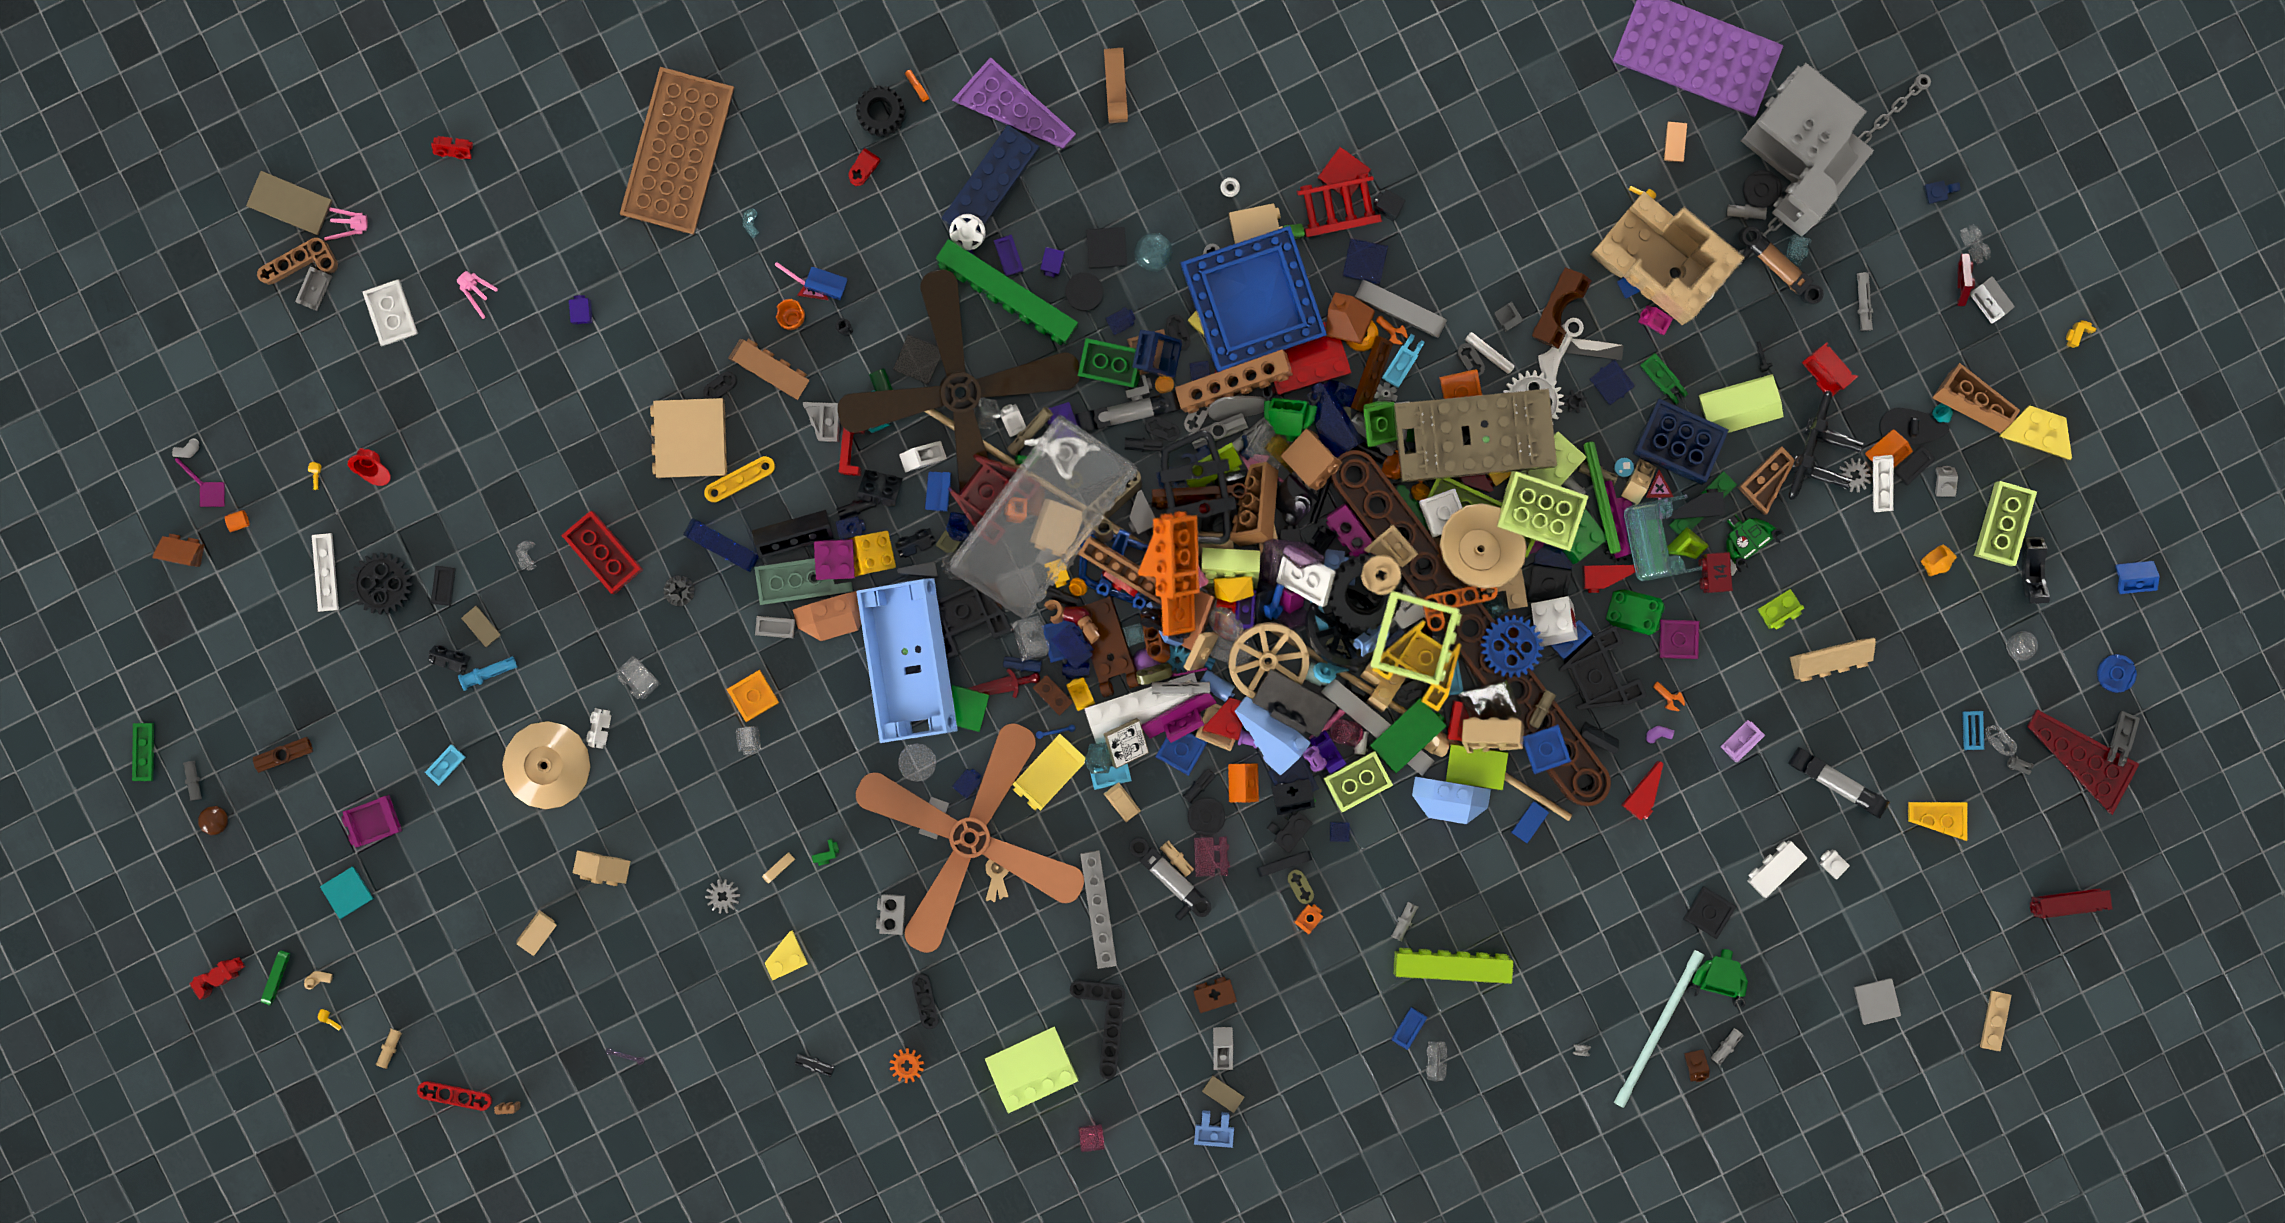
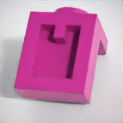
M1646 306L1641 312L1638 322L1647 325L1661 335H1665L1673 318L1657 307Z

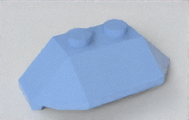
M1415 777L1412 796L1428 818L1467 824L1488 808L1491 789Z

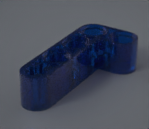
M694 518L691 519L683 533L687 538L748 572L752 571L759 558L758 554Z

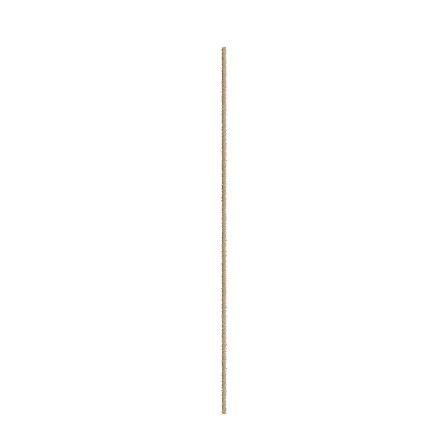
M935 409L925 411L954 430L953 420ZM983 440L986 451L1007 465L1024 470L1041 484L1040 486L1078 510L1083 511L1087 507L1025 466L1015 464L1014 459ZM1111 522L1113 532L1118 534L1122 528ZM1130 534L1129 538L1144 543L1137 537ZM1205 586L1202 587L1203 589H1205V590L1208 591L1209 593H1212V594L1215 595V589H1214V587H1213V588H1207V587H1205ZM1270 631L1280 638L1284 634L1277 631ZM1289 637L1286 642L1300 650L1296 642ZM1306 646L1309 657L1317 662L1328 663L1313 649ZM1347 671L1336 673L1369 695L1374 690L1373 687ZM1393 700L1388 705V707L1401 715L1407 711L1406 708ZM1445 733L1442 734L1444 738L1447 737ZM1448 739L1449 742H1450V746H1451V743L1461 744V743L1457 742L1456 740ZM1505 772L1504 780L1567 821L1571 819V813Z

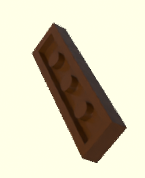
M1376 336L1351 405L1352 409L1364 414V405L1373 402L1393 346L1391 341Z

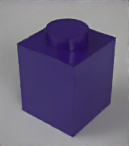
M1045 248L1040 271L1044 272V276L1054 278L1055 275H1060L1065 255L1064 251Z
M585 295L574 296V299L569 300L570 321L573 325L593 323L590 299L585 298Z

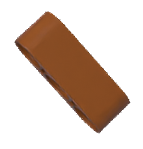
M1141 614V620H1142L1143 618H1150V619L1152 618V617H1147L1146 615H1142V614ZM1142 626L1147 654L1158 663L1167 662L1171 656L1169 644L1164 643L1159 631L1154 629V627L1147 628Z

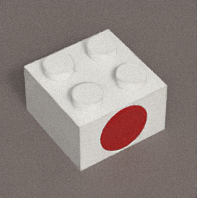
M1569 596L1531 603L1533 623L1536 625L1534 631L1541 632L1537 638L1543 639L1539 643L1540 646L1578 640L1574 605Z

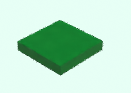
M952 685L951 691L957 726L980 732L990 694Z

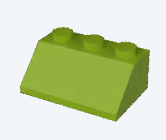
M1232 443L1218 450L1221 460L1228 459L1230 471L1225 473L1241 470L1239 466L1242 465V462ZM1210 454L1198 462L1213 461ZM1195 465L1192 469L1193 474L1199 476L1202 473V468L1199 465ZM1217 474L1201 479H1188L1185 482L1188 487H1206L1211 482L1215 485V480L1218 477Z

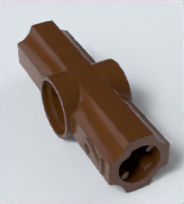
M304 737L252 757L253 764L257 772L260 773L312 753L313 746L309 738ZM282 749L287 753V757L284 760L279 757V752Z

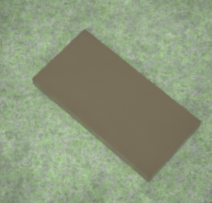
M260 171L246 206L318 236L333 200Z

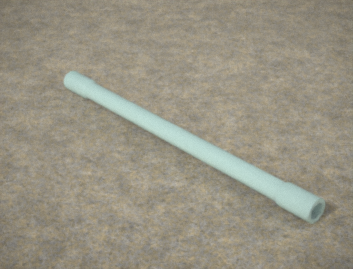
M1694 950L1683 975L1629 1077L1614 1101L1615 1104L1623 1108L1625 1107L1638 1078L1691 978L1705 956L1704 954Z

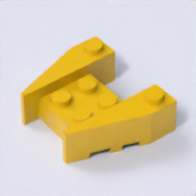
M1422 620L1383 651L1380 662L1397 667L1400 664L1408 670L1434 677L1443 645L1421 632L1422 627L1426 623L1425 620ZM1459 642L1452 651L1448 649L1451 652L1449 663L1445 662L1443 670L1446 671L1443 682L1439 681V685L1431 684L1421 699L1423 703L1437 712L1449 695L1461 647ZM1372 668L1374 672L1387 680L1393 674L1388 671Z

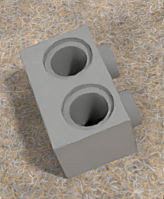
M882 894L881 898H878L877 910H881L880 918L877 917L876 929H880L879 934H904L906 895ZM892 899L896 902L894 910H889L886 907L887 900ZM887 919L895 921L893 929H888L885 926Z

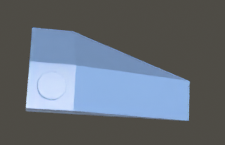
M1247 696L1244 697L1235 710L1246 731H1249L1255 740L1254 744L1256 747H1259L1264 755L1265 762L1279 775H1282L1291 767L1310 745V742L1297 730L1272 718L1267 710L1254 704L1252 699Z

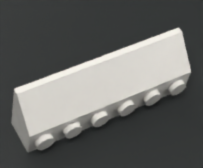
M1192 673L1167 682H1189V680L1197 682L1195 674ZM1152 687L1085 708V712L1096 745L1106 742L1104 733L1136 718L1140 720L1142 725L1198 694H1193V696H1189V694H1152Z

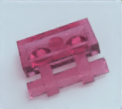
M1213 837L1194 838L1196 877L1215 876V868H1220L1221 875H1228L1230 862L1227 856V850H1229L1227 837H1219V845H1214ZM1214 851H1220V862H1214Z

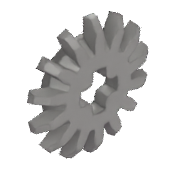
M1853 458L1850 459L1851 464L1847 461L1843 462L1846 467L1840 466L1839 469L1843 470V473L1838 474L1852 478L1853 476L1850 475L1851 471L1855 472L1858 470V474L1861 476L1860 479L1856 478L1855 481L1851 479L1849 483L1851 487L1850 492H1853L1854 488L1857 489V492H1860L1861 486L1865 490L1866 486L1864 483L1871 484L1867 477H1873V474H1867L1871 467L1865 469L1867 462L1865 461L1861 465L1860 458H1858L1857 463L1854 462Z
M719 879L717 880V886L712 882L710 885L713 889L707 888L706 890L711 893L710 896H705L706 899H711L707 905L713 904V911L719 908L718 913L720 914L722 909L729 913L728 907L734 910L735 907L732 904H739V901L735 900V897H740V894H735L738 887L733 889V882L727 885V879H724V883L721 884ZM725 891L728 899L726 901H719L717 894Z

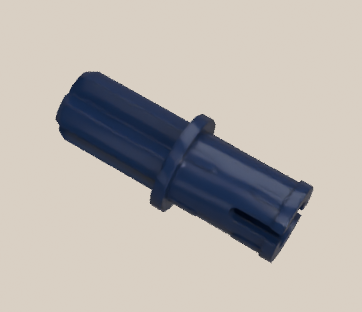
M1005 656L1003 666L1020 669L1021 672L1026 670L1040 673L1042 661L1025 659V657L1022 659Z

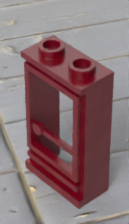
M2101 888L2032 897V902H2030L2031 913H2034L2035 917L2043 919L2095 912L2096 910L2102 911V909L2112 910L2110 890L2101 891Z

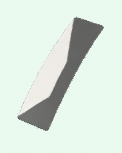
M1572 338L1566 353L1622 360L1624 346Z

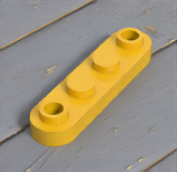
M767 456L760 457L709 484L704 491L706 499L713 503L719 502L771 475L775 470L774 461ZM764 463L769 464V468L767 470H764L762 468V465ZM716 489L718 491V495L716 497H713L711 493L713 490Z

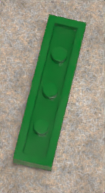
M1723 471L1699 495L1706 493V489H1718V492H1723L1725 497L1737 484ZM1704 517L1674 519L1668 526L1679 535L1686 527L1692 530Z

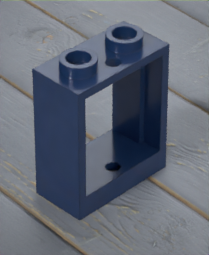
M1140 330L1132 368L1158 376L1175 378L1183 340L1154 331ZM1158 341H1161L1164 344L1159 369L1153 367Z

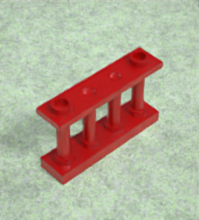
M1363 173L1358 174L1356 179L1317 187H1312L1311 184L1301 186V190L1296 192L1298 196L1304 195L1309 220L1308 228H1304L1305 236L1310 237L1382 222L1381 215L1373 211L1367 181L1374 180L1373 176ZM1360 183L1365 207L1364 216L1362 217L1354 215L1349 185ZM1338 187L1342 189L1347 215L1345 220L1338 221V218H1335L1330 189ZM1323 191L1328 220H1326L1327 224L1319 225V222L1316 221L1311 193Z

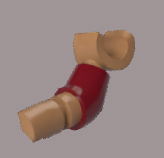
M1049 600L1044 604L1050 611L1058 609L1057 614L1051 616L1050 621L1053 624H1058L1063 620L1072 622L1083 629V633L1091 644L1098 640L1100 636L1097 632L1098 628L1092 623L1091 615L1085 608L1081 606H1066L1064 608L1056 600Z

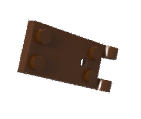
M1244 484L1227 485L1229 498L1235 497V500H1243L1246 497L1247 488ZM1219 486L1173 488L1175 505H1187L1200 500L1221 499ZM1240 487L1244 490V493L1242 491H1233L1235 488ZM1152 489V507L1157 509L1168 508L1165 489Z
M1112 596L1081 606L1090 613L1092 623L1098 628L1097 632L1100 635L1098 640L1091 644L1083 633L1103 697L1106 698L1114 695V688L1110 678L1126 673V680L1131 689L1140 686L1141 684L1137 682L1136 667ZM1110 653L1114 655V660L1112 661L1108 659Z

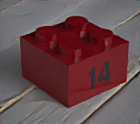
M1730 552L1701 555V559H1698L1699 570H1702L1700 589H1703V593L1733 591Z

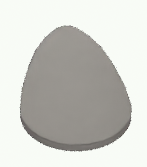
M1241 393L1235 396L1220 398L1209 406L1208 415L1215 421H1222L1240 413L1244 417L1264 412V401H1266V398L1243 396Z

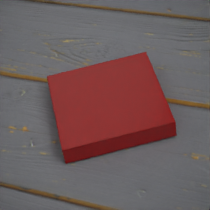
M1339 147L1317 179L1327 185L1356 179L1358 174L1369 173L1371 169ZM1360 183L1349 185L1351 196ZM1341 187L1333 188L1335 192L1343 197Z

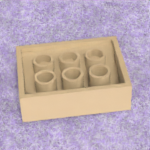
M1866 638L1791 656L1790 661L1794 677L1804 682L1812 680L1813 675L1819 674L1820 677L1831 675V671L1838 670L1841 673L1849 671L1850 666L1857 665V668L1869 666L1868 662L1873 661L1876 640L1875 638Z

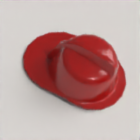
M360 448L357 454L348 460L350 470L367 482L377 486H384L389 483L391 475L386 467L380 463V457L375 451Z

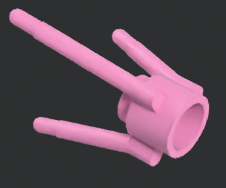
M329 208V211L353 216L351 219H330V222L350 223L351 229L355 230L325 237V241L354 234H363V231H367V215Z
M465 271L457 279V283L460 285L459 289L465 293L476 311L484 319L485 315L468 290H474L481 298L487 300V297L476 287L477 282L494 291H498V288L479 278L476 274H470L468 271Z

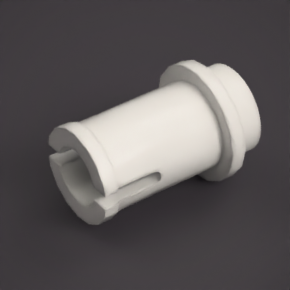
M1357 731L1355 747H1353V750H1355L1354 754L1366 755V752H1368L1366 748L1369 732L1364 731L1363 739H1361L1362 731Z

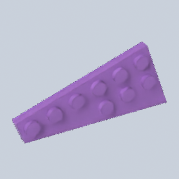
M991 57L952 99L953 102L1062 149L1076 136V133Z

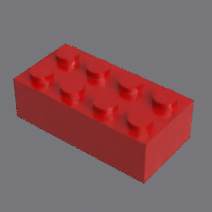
M589 511L561 535L611 594L615 595L643 571V568L594 511Z

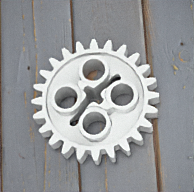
M1534 370L1530 376V373L1526 371L1525 377L1519 373V380L1514 377L1512 378L1513 385L1506 384L1509 391L1504 390L1503 393L1529 391L1530 383H1536L1539 390L1549 389L1552 418L1555 420L1559 419L1556 413H1562L1558 406L1564 405L1563 402L1559 401L1564 395L1557 393L1561 387H1554L1557 381L1551 383L1550 375L1545 379L1544 372L1537 376V372Z

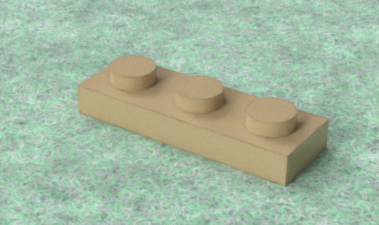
M1991 991L1980 1044L1981 1048L2001 1051L2012 995Z

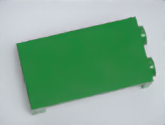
M1417 698L1416 702L1376 740L1373 739L1368 744L1394 773L1400 771L1446 727L1443 723L1445 721L1444 717L1439 712L1435 714L1430 709V706L1421 701V698Z

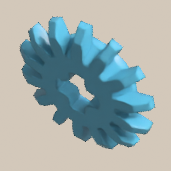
M1170 645L1171 656L1165 663L1171 664L1172 671L1176 668L1178 673H1181V670L1188 672L1184 665L1190 651L1186 652L1184 647L1182 649L1178 648V646L1172 648ZM1176 657H1179V663L1176 662Z

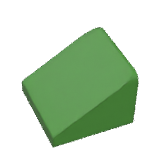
M1302 224L1284 226H1291L1295 239L1305 236Z

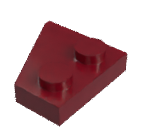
M1961 254L1958 262V288L1961 290L1959 300H1957L1958 306H1966L1971 289L1975 288V278H1972L1971 275L1973 272V262L1970 261L1969 254Z

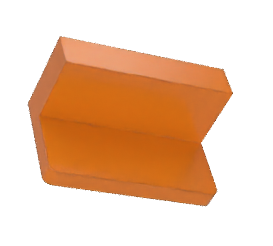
M1893 429L1868 450L1865 455L1872 462L1873 456L1893 455L1895 468L1913 450L1908 441Z
M1258 763L1229 764V802H1259Z

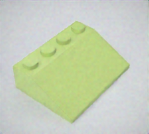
M1512 471L1506 487L1497 527L1570 551L1589 496Z
M1055 1026L985 1058L1008 1113L1067 1087L1079 1079Z

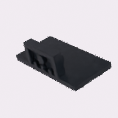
M1272 669L1269 670L1252 699L1254 704L1267 710L1272 718L1302 734L1306 731L1315 737L1320 735L1336 708V704Z

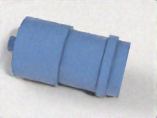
M1207 670L1200 682L1210 681V692L1226 702L1229 696L1233 698L1235 695L1232 693L1235 686L1225 679L1216 676L1212 671Z

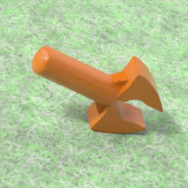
M907 70L905 76L922 102H925L929 99L926 91L912 71Z
M1382 316L1377 317L1376 322L1390 333L1391 339L1389 341L1393 344H1403L1397 340L1395 333L1402 334L1403 337L1408 339L1403 325L1400 328H1395Z
M1659 682L1654 683L1653 688L1667 700L1666 709L1680 711L1673 705L1672 699L1678 700L1685 706L1681 692L1672 695Z

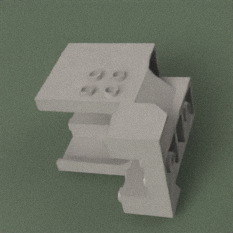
M1807 63L1802 68L1798 66L1776 90L1779 94L1775 98L1772 96L1765 104L1767 109L1741 140L1742 143L1791 181L1790 185L1785 189L1787 193L1785 197H1779L1774 203L1775 209L1772 214L1801 237L1822 219L1838 199L1842 190L1874 151L1852 133L1856 124L1867 111Z

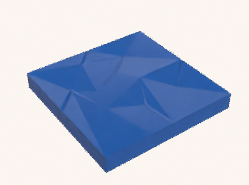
M1291 226L1180 263L1216 372L1327 335Z

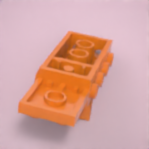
M1182 511L1174 512V515L1161 514V518L1153 519L1154 533L1139 568L1138 575L1155 577L1156 596L1162 597L1163 635L1171 636L1195 631L1194 594L1200 593L1197 516L1186 515V512Z

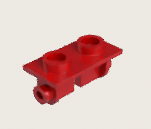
M438 136V138L434 137L433 143H431L433 154L438 156H451L458 159L472 158L470 150L473 148V142L456 138L455 144H452V138Z

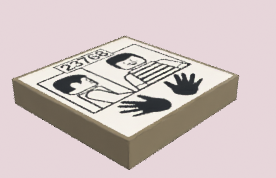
M1137 718L1104 733L1114 768H1119L1149 753L1140 720Z

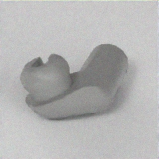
M192 438L184 448L174 447L172 451L173 457H192L199 450V441Z

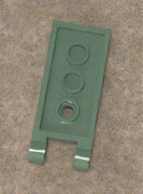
M815 558L754 567L760 605L853 592L852 582L835 584L834 579L813 582L811 576L816 574Z

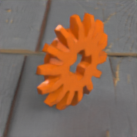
M906 1048V1053L904 1054L902 1050H899L900 1056L894 1054L893 1056L896 1060H890V1063L894 1064V1067H890V1070L896 1071L892 1076L895 1077L898 1074L899 1082L902 1078H905V1083H908V1078H911L912 1082H914L913 1076L915 1075L920 1078L917 1072L918 1070L923 1072L924 1069L920 1068L919 1065L924 1064V1061H918L922 1056L918 1055L915 1057V1050H913L912 1054H909V1048ZM905 1060H909V1064H912V1068H909V1071H905V1068L901 1067Z

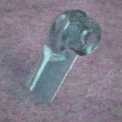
M755 209L746 210L743 215L742 225L751 238L759 234V231L753 225L754 219L757 217Z

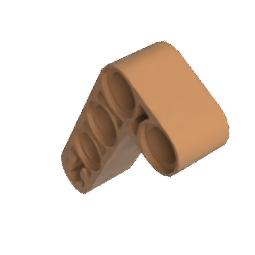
M1123 48L1104 49L1109 123L1128 122Z
M312 238L261 266L257 271V277L261 282L272 285L314 261L320 270L329 274L337 270L338 263L325 241L320 238ZM317 243L322 244V249L319 252L314 250V246ZM300 252L305 253L303 261H298L297 257ZM330 259L331 266L325 269L323 266L324 261ZM287 261L289 264L288 268L282 271L281 264ZM267 271L271 273L269 274V279L265 278L267 276Z

